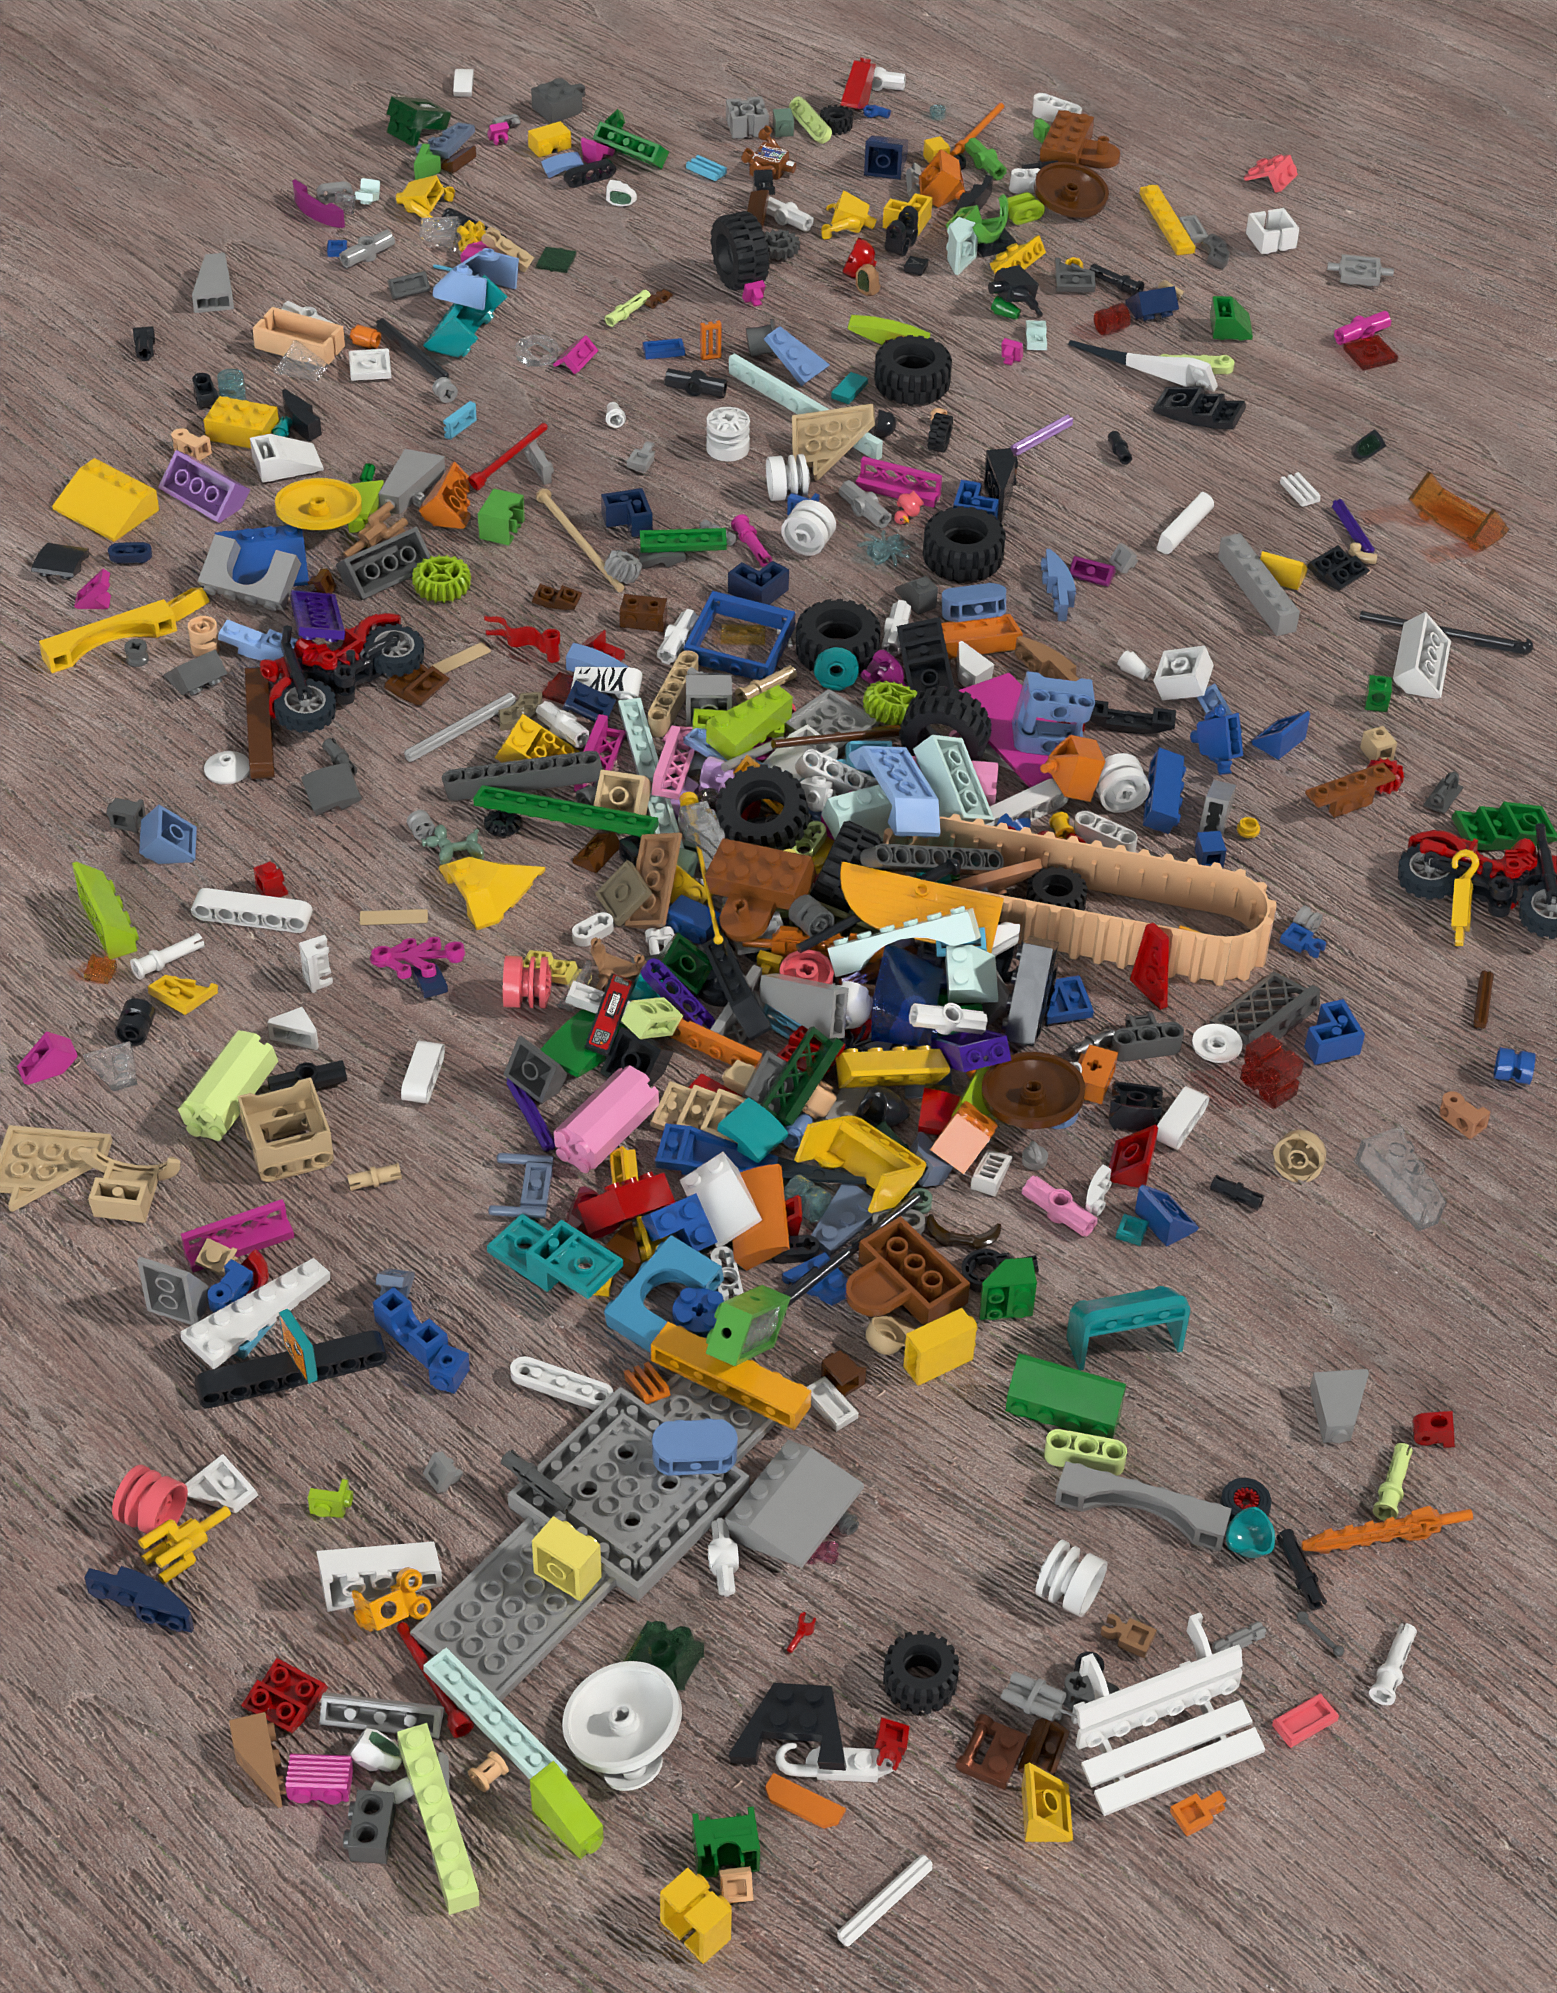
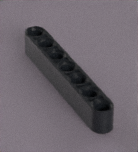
M371 1330L313 1344L318 1376L315 1382L374 1368L385 1363L388 1356L380 1332ZM287 1351L208 1370L198 1374L194 1379L199 1403L204 1408H214L308 1384Z

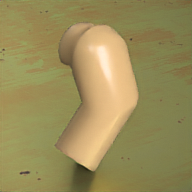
M1163 280L1158 284V289L1174 285L1167 280ZM1175 286L1177 299L1180 300L1184 291Z
M1352 542L1350 544V549H1348L1350 556L1354 557L1356 555L1362 563L1376 565L1377 554L1362 552L1360 543Z

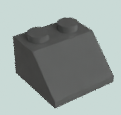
M216 649L175 667L165 673L164 676L181 695L189 692L192 696L203 691L202 686L207 683L211 687L222 682L221 677L228 673Z
M519 1036L503 1075L539 1103L543 1104L560 1093L567 1073L560 1064L523 1036Z

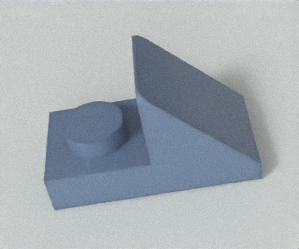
M388 1268L377 1273L376 1285H381L380 1296L395 1287L408 1299L415 1272Z

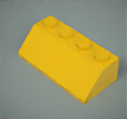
M919 1046L916 1050H907V1047L892 1048V1051H883V1048L877 1047L868 1049V1052H858V1049L852 1048L843 1050V1053L836 1058L839 1088L874 1087L878 1084L882 1086L937 1084L950 1073V1067L941 1050L931 1049V1046Z

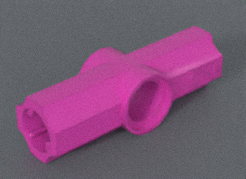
M1386 311L1366 318L1358 315L1350 324L1335 329L1334 336L1339 345L1359 338L1366 341L1372 338L1375 332L1390 327L1392 320Z

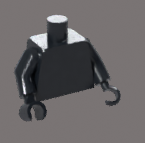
M1020 265L1001 268L995 273L994 281L988 284L990 294L997 293L1005 302H1025L1031 310H1035L1040 317L1043 316L1042 311L1038 307V302L1035 300L1039 284Z

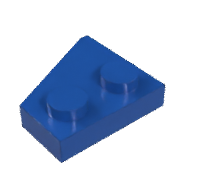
M1080 975L1056 979L1046 1023L1053 1024L1093 1018L1094 1010Z
M824 1252L782 1273V1281L788 1285L790 1282L794 1283L814 1266L820 1269L831 1259ZM836 1268L806 1294L816 1296L821 1301L833 1306L846 1299V1283L848 1279L839 1268Z

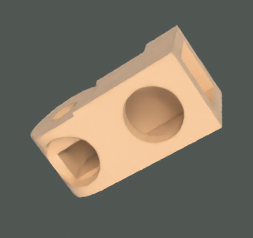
M184 428L176 429L171 433L174 451L178 450L199 461L212 454L209 437L205 435L197 437Z

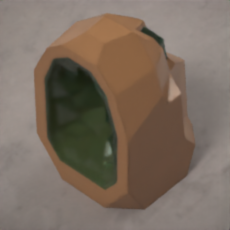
M870 264L861 266L856 272V287L860 293L866 296H873L880 290L879 272Z

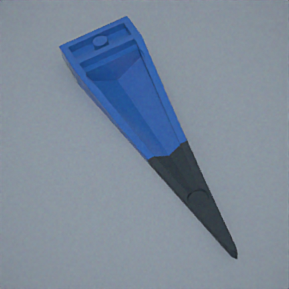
M665 1124L655 1159L656 1168L681 1171V1175H688L721 1152H724L738 1168L739 1172L760 1166L779 1164L782 1167L783 1180L866 1184L864 1177L798 1163L772 1154H768L757 1163L738 1152L737 1143L686 1125Z

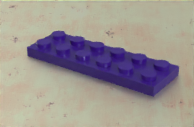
M291 590L290 600L298 636H302L303 639L315 640L316 637L325 638L329 642H338V639L344 640L345 629L335 594Z

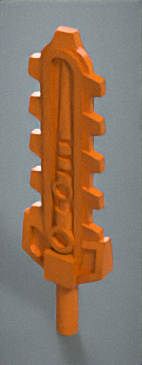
M780 926L773 933L772 939L757 938L752 941L742 942V946L771 948V953L782 956L784 960L789 954L798 951L796 948L797 944L810 938V936L804 935L803 931H798L796 927ZM840 933L808 950L817 951L825 956H829L827 948L834 945V940L844 937H841ZM850 933L849 941L857 939V933ZM888 944L871 957L869 962L874 963L877 959L893 953L894 947Z
M1426 1506L1412 1511L1405 1518L1394 1519V1517H1390L1378 1523H1374L1372 1520L1362 1526L1353 1527L1351 1524L1345 1526L1344 1529L1335 1531L1330 1528L1324 1530L1323 1533L1302 1541L1301 1547L1303 1551L1329 1554L1333 1549L1349 1550L1355 1545L1370 1546L1373 1542H1390L1393 1538L1397 1537L1405 1538L1406 1540H1424L1433 1533L1440 1532L1441 1527L1444 1525L1473 1520V1513L1471 1509L1439 1514L1437 1509Z

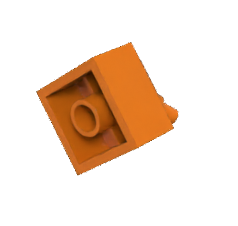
M940 149L919 175L920 195L933 197L932 204L938 208L954 199L959 200L962 193H966L959 160Z
M1069 735L1051 752L1046 763L1041 765L1040 770L1042 773H1051L1064 797L1091 802L1106 761L1096 740Z

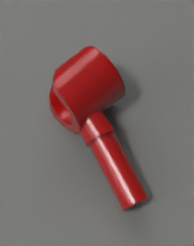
M802 1612L799 1615L796 1635L786 1649L789 1653H793L804 1636H809L814 1632L815 1617L811 1623H805L806 1612Z

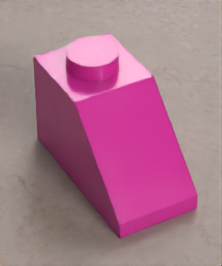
M46 1031L19 1063L17 1068L24 1084L30 1085L63 1074L78 1055L71 1039Z

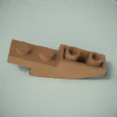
M1022 636L1017 637L1015 655L1031 672H1037L1043 677L1069 681L1079 680L1076 677L1077 666L1061 653L1035 640Z

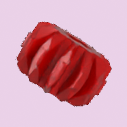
M1378 757L1377 760H1371L1367 768L1384 763L1396 776L1394 781L1377 786L1375 791H1379L1380 794L1386 792L1389 795L1392 791L1397 792L1404 781L1403 766L1397 765V760L1390 761L1389 758L1383 760Z

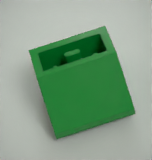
M1213 296L1210 310L1213 339L1252 340L1253 334L1249 313L1232 296Z
M1032 1257L1005 1259L982 1282L979 1320L1033 1316L1037 1280Z

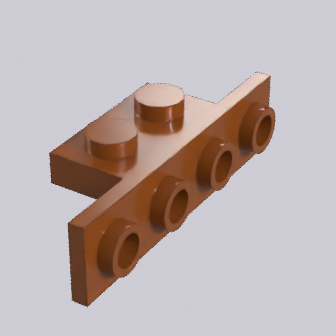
M1380 763L1310 788L1305 791V794L1318 808L1330 804L1329 813L1335 818L1372 804L1376 787L1394 781L1396 776L1384 763Z

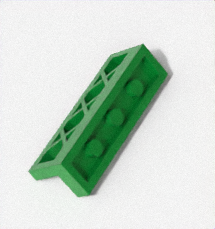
M726 528L640 530L641 553L727 550Z

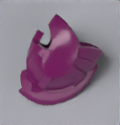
M883 649L878 650L874 654L873 660L867 669L861 673V678L870 685L877 681L882 683L884 681L889 683L894 681L896 684L902 683L903 686L908 687L903 681L904 673L902 666L890 653Z

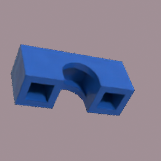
M395 1287L373 1301L375 1322L428 1369L444 1344L448 1345L447 1333L430 1318L421 1323L412 1310V1303Z

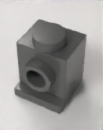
M115 798L112 803H109L106 811L110 827L137 833L141 827V820L146 816L144 801L139 799L138 802Z

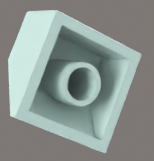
M958 217L951 223L947 230L949 234L946 246L948 251L947 260L955 275H959L977 257L978 238L972 228L975 222Z
M973 945L946 946L945 963L948 1003L998 1002L995 955Z

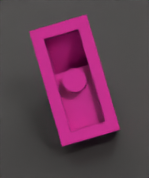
M584 137L581 138L584 162L592 163L599 161L602 157L605 158L606 154L613 157L615 149Z
M103 568L76 594L74 607L77 609H108L111 594L107 592L110 586V572Z

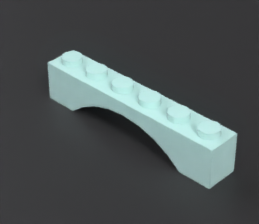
M965 906L951 909V914L942 916L941 912L926 916L927 920L918 922L917 918L903 922V927L895 928L893 924L880 928V933L872 934L871 931L857 934V939L849 941L848 937L834 940V945L827 949L835 977L861 970L878 950L887 944L901 939L913 937L929 938L944 942L950 946L975 941L981 935L973 908L965 910Z

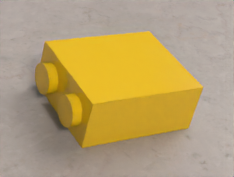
M960 1308L906 1334L903 1367L917 1386L973 1360L974 1348L976 1346V1331L978 1329L976 1321L972 1316H968L963 1308Z

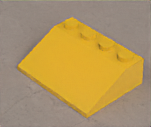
M96 458L78 469L52 505L53 510L113 542L159 511L156 489Z

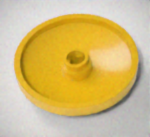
M310 478L293 482L282 488L275 497L277 516L288 525L307 530H327L346 525L357 518L362 509L361 495L355 487L346 482L329 478Z

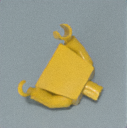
M434 175L409 182L403 192L396 194V201L398 204H403L407 212L415 213L424 220L428 219L432 226L437 227L441 224V221L438 220V223L433 222V217L430 213L443 193L444 200L452 202L455 196V189L450 186L444 188L438 176Z
M843 190L837 203L829 204L826 207L827 211L831 208L835 209L830 223L833 226L829 224L822 226V238L830 239L832 231L839 232L845 229L859 233L863 225L873 229L877 219L868 215L869 204Z

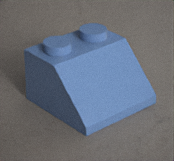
M157 805L141 820L139 853L157 864L193 862L196 856L197 827L163 806Z

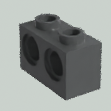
M357 1790L356 1800L351 1801L349 1805L348 1819L352 1820L350 1830H345L343 1848L348 1849L350 1861L387 1864L396 1813L394 1792ZM370 1810L377 1811L375 1814L372 1815L365 1814ZM365 1838H371V1839H373L372 1841H370V1842H368V1843H362V1842H360L361 1840H363V1839H365Z

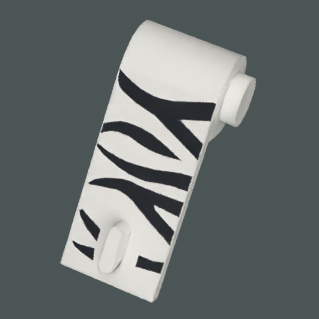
M575 667L572 687L575 680L602 693H615L616 697L620 700L634 699L639 697L643 674L640 670L630 667Z

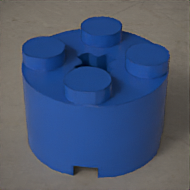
M705 1288L683 1289L673 1304V1324L682 1326L699 1337L707 1338L717 1320L715 1318L716 1309L720 1303L724 1302L722 1293Z

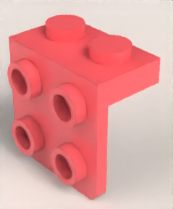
M1279 154L1272 159L1267 160V158L1258 160L1257 164L1248 170L1244 179L1248 181L1268 176L1276 193L1281 192L1298 173L1291 155L1282 156V154Z

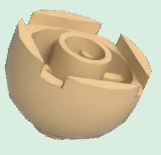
M1293 1130L1280 1138L1273 1150L1274 1165L1278 1172L1290 1181L1298 1182L1297 1179L1309 1182L1319 1176L1326 1162L1327 1151L1324 1143L1316 1134L1307 1130Z

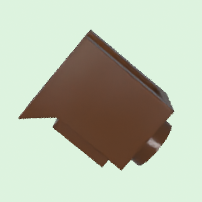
M839 1350L836 1353L828 1354L822 1360L821 1378L825 1376L845 1397L865 1385L866 1368L858 1367L846 1353L844 1354Z

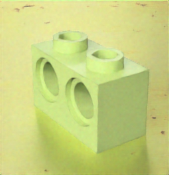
M662 997L632 1000L627 1005L626 1012L621 1021L639 1039L672 1036L683 1015L669 1001Z

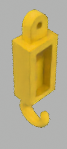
M1467 849L1457 852L1451 862L1452 868L1456 869L1458 868V860L1460 858L1469 857L1472 861L1469 869L1459 879L1454 880L1451 926L1456 931L1455 946H1464L1465 931L1470 932L1473 893L1471 878L1479 866L1477 854Z

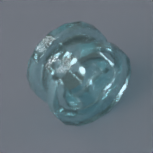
M942 105L931 106L930 118L936 121L945 119L946 108Z

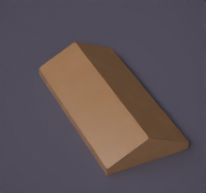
M680 832L642 835L636 869L653 894L625 921L626 927L658 929L665 926L682 839Z

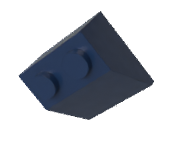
M1175 286L1138 292L1125 300L1127 307L1136 320L1143 318V321H1150L1159 315L1162 318H1168L1173 316L1175 311L1179 310Z

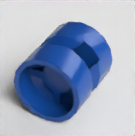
M1499 1047L1494 1067V1079L1509 1081L1511 1078H1514L1516 1083L1530 1085L1534 1073L1536 1054L1526 1051H1520L1516 1054L1514 1049Z

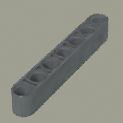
M584 751L452 769L446 771L441 778L449 800H464L473 798L482 785L523 792L596 782L599 780L600 771L603 768L599 753L596 751Z
M879 844L864 849L860 855L861 863L865 867L899 872L926 873L945 863L947 859L955 858L961 864L959 874L979 875L1001 869L1004 863L1001 853L993 849Z

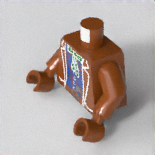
M765 125L758 134L761 140H766L767 142H763L755 153L750 148H746L741 156V160L744 163H750L749 176H753L755 170L771 169L773 171V179L778 180L784 172L794 173L796 162L789 161V151L781 148L775 139L770 137L772 129L768 125Z

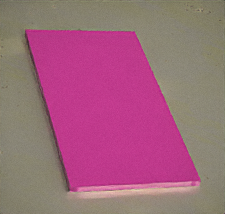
M1010 673L960 689V692H968L971 694V698H976L981 702V707H985L992 724L988 744L1030 788L1048 779H1054L1051 773H1042L1040 770L1041 765L1046 763L1048 755L1020 752L1014 746L1012 718L1022 685ZM1038 717L1036 718V720L1049 721V722H1056V723H1058L1057 721H1054V720H1047V719L1038 718Z

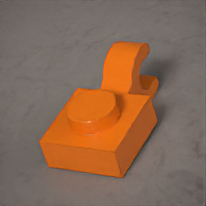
M1220 1790L1203 1800L1195 1793L1172 1805L1170 1813L1186 1837L1212 1824L1214 1818L1212 1815L1224 1811L1225 1806L1223 1804L1227 1800Z

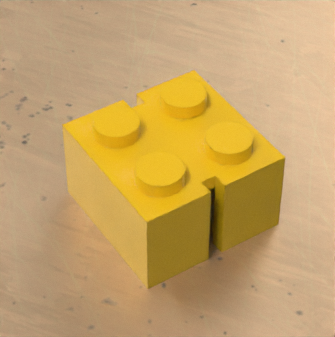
M686 1868L660 1891V1922L679 1940L694 1928L696 1932L684 1941V1945L704 1964L731 1940L732 1907L722 1895L717 1896L713 1891H709L710 1886L702 1875H695L689 1868Z

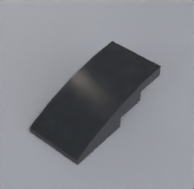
M1165 387L1153 408V412L1190 425L1234 430L1246 409L1245 401H1226L1225 394H1205L1204 387Z
M940 617L896 626L910 689L916 690L917 694L932 687L938 689L939 686H947V689H952L954 682Z

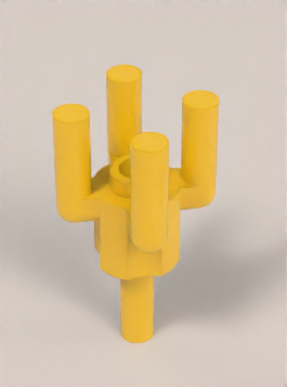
M223 1506L200 1523L192 1518L180 1526L172 1519L165 1521L138 1540L140 1546L145 1550L167 1535L166 1540L141 1556L143 1562L148 1566L156 1561L157 1565L163 1568L180 1556L181 1559L158 1574L160 1581L166 1584L195 1564L196 1557L193 1551L208 1541L205 1532L231 1516L229 1508Z

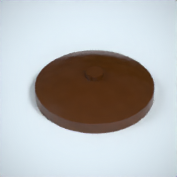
M1055 162L1044 166L1037 173L1034 182V191L1040 202L1048 209L1067 217L1086 218L1094 216L1105 208L1109 196L1107 184L1101 176L1083 165L1072 162Z
M1023 1052L1010 1055L1011 1061L992 1065L983 1077L982 1099L987 1110L1000 1121L1019 1128L1044 1129L1060 1125L1070 1120L1079 1112L1085 1099V1082L1080 1071L1067 1060L1048 1053Z

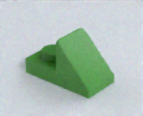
M422 144L414 162L415 180L430 177L441 172L440 156L433 155V152H430V144Z

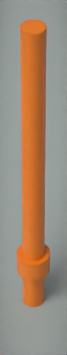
M999 103L963 140L958 141L950 155L954 156L965 151V144L969 139L976 137L1004 109V104Z

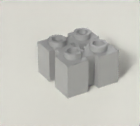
M762 96L747 97V100H741L740 98L726 99V121L728 127H730L732 138L743 139L748 134L759 137V131L765 125L769 126V115Z

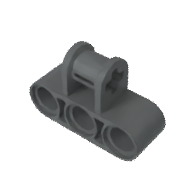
M1152 1011L1135 1016L1127 1014L1125 1017L1126 1028L1115 1031L1111 1051L1118 1052L1117 1061L1120 1062L1175 1055L1181 1050L1184 1028L1176 1022L1157 1023Z

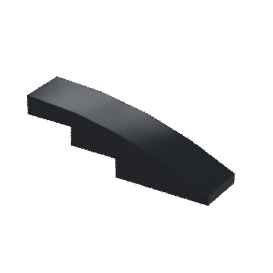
M986 175L982 185L974 184L970 193L963 192L955 208L954 215L960 208L975 205L978 206L980 211L992 193L993 176Z

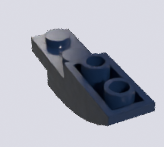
M124 1566L120 1567L117 1575L91 1568L88 1569L84 1579L88 1593L93 1597L114 1600L127 1607L135 1606L137 1618L145 1623H157L167 1626L173 1631L179 1632L183 1630L192 1633L194 1625L191 1612L163 1584L143 1573Z

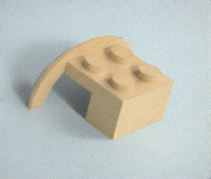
M95 1147L78 1149L80 1157L86 1163L104 1173L103 1178L95 1177L88 1198L94 1217L145 1223L158 1181L172 1178L181 1168L180 1160L175 1157H169L166 1162L159 1165H134L111 1159L100 1153Z

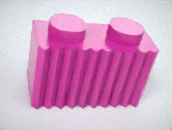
M290 1753L285 1785L288 1799L297 1803L320 1800L332 1805L339 1804L342 1801L348 1802L353 1775L352 1756Z

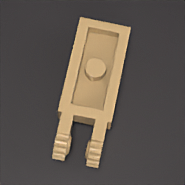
M493 227L487 228L486 234L481 238L482 243L493 249L494 252L519 258L518 269L522 272L527 270L534 259L527 251L515 245L511 240L501 236L500 231Z

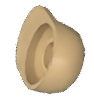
M875 1316L868 1324L865 1336L869 1345L880 1354L891 1355L905 1346L906 1334L916 1328L900 1318Z

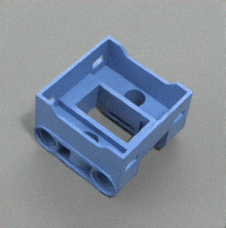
M1027 671L1012 718L1015 748L1024 753L1049 756L1069 735L1083 737V724L1090 720L1095 705L1092 680L1081 678L1077 681L1046 678L1037 672ZM1036 718H1044L1047 720H1054L1057 722H1070L1071 724L1036 720Z

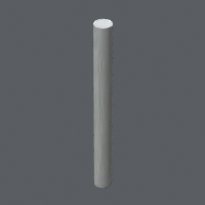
M771 741L722 763L721 769L726 772L739 766L746 755L755 759L774 750L771 747Z

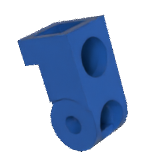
M230 1259L224 1266L225 1276L219 1283L212 1285L208 1290L210 1310L215 1313L244 1297L254 1286L253 1271Z

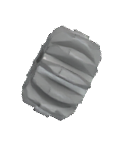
M612 550L605 561L604 569L613 579L629 584L634 583L638 579L642 564L638 558H635L633 554L627 553V551Z

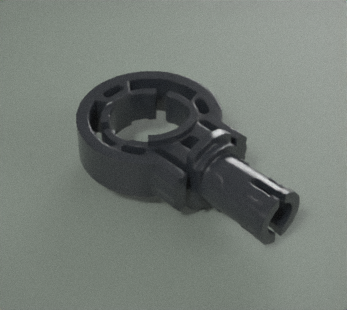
M991 1249L975 1250L964 1258L961 1266L962 1276L970 1282L971 1290L981 1293L982 1282L987 1277H981L980 1281H978V1276L973 1273V1270L976 1268V1262L979 1266L988 1264L993 1269H996L1005 1259L1015 1258H1012L1009 1252L1000 1254ZM1036 1255L1022 1257H1032L1035 1272H1039Z

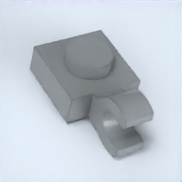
M646 441L641 450L635 448L627 460V468L646 473L654 462L655 451H652L655 443Z

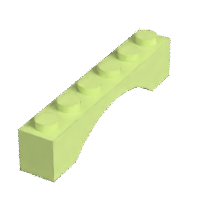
M424 1723L398 1731L399 1750L422 1816L448 1913L451 1915L479 1906V1890L428 1725Z

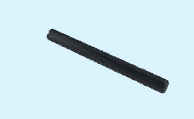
M381 318L376 321V327L436 379L449 377V373L387 320Z

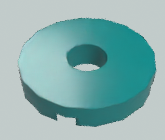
M833 647L824 650L818 655L814 665V675L823 687L840 691L855 683L858 677L859 664L856 657L850 651L844 648ZM837 665L843 670L840 673H834L830 668Z

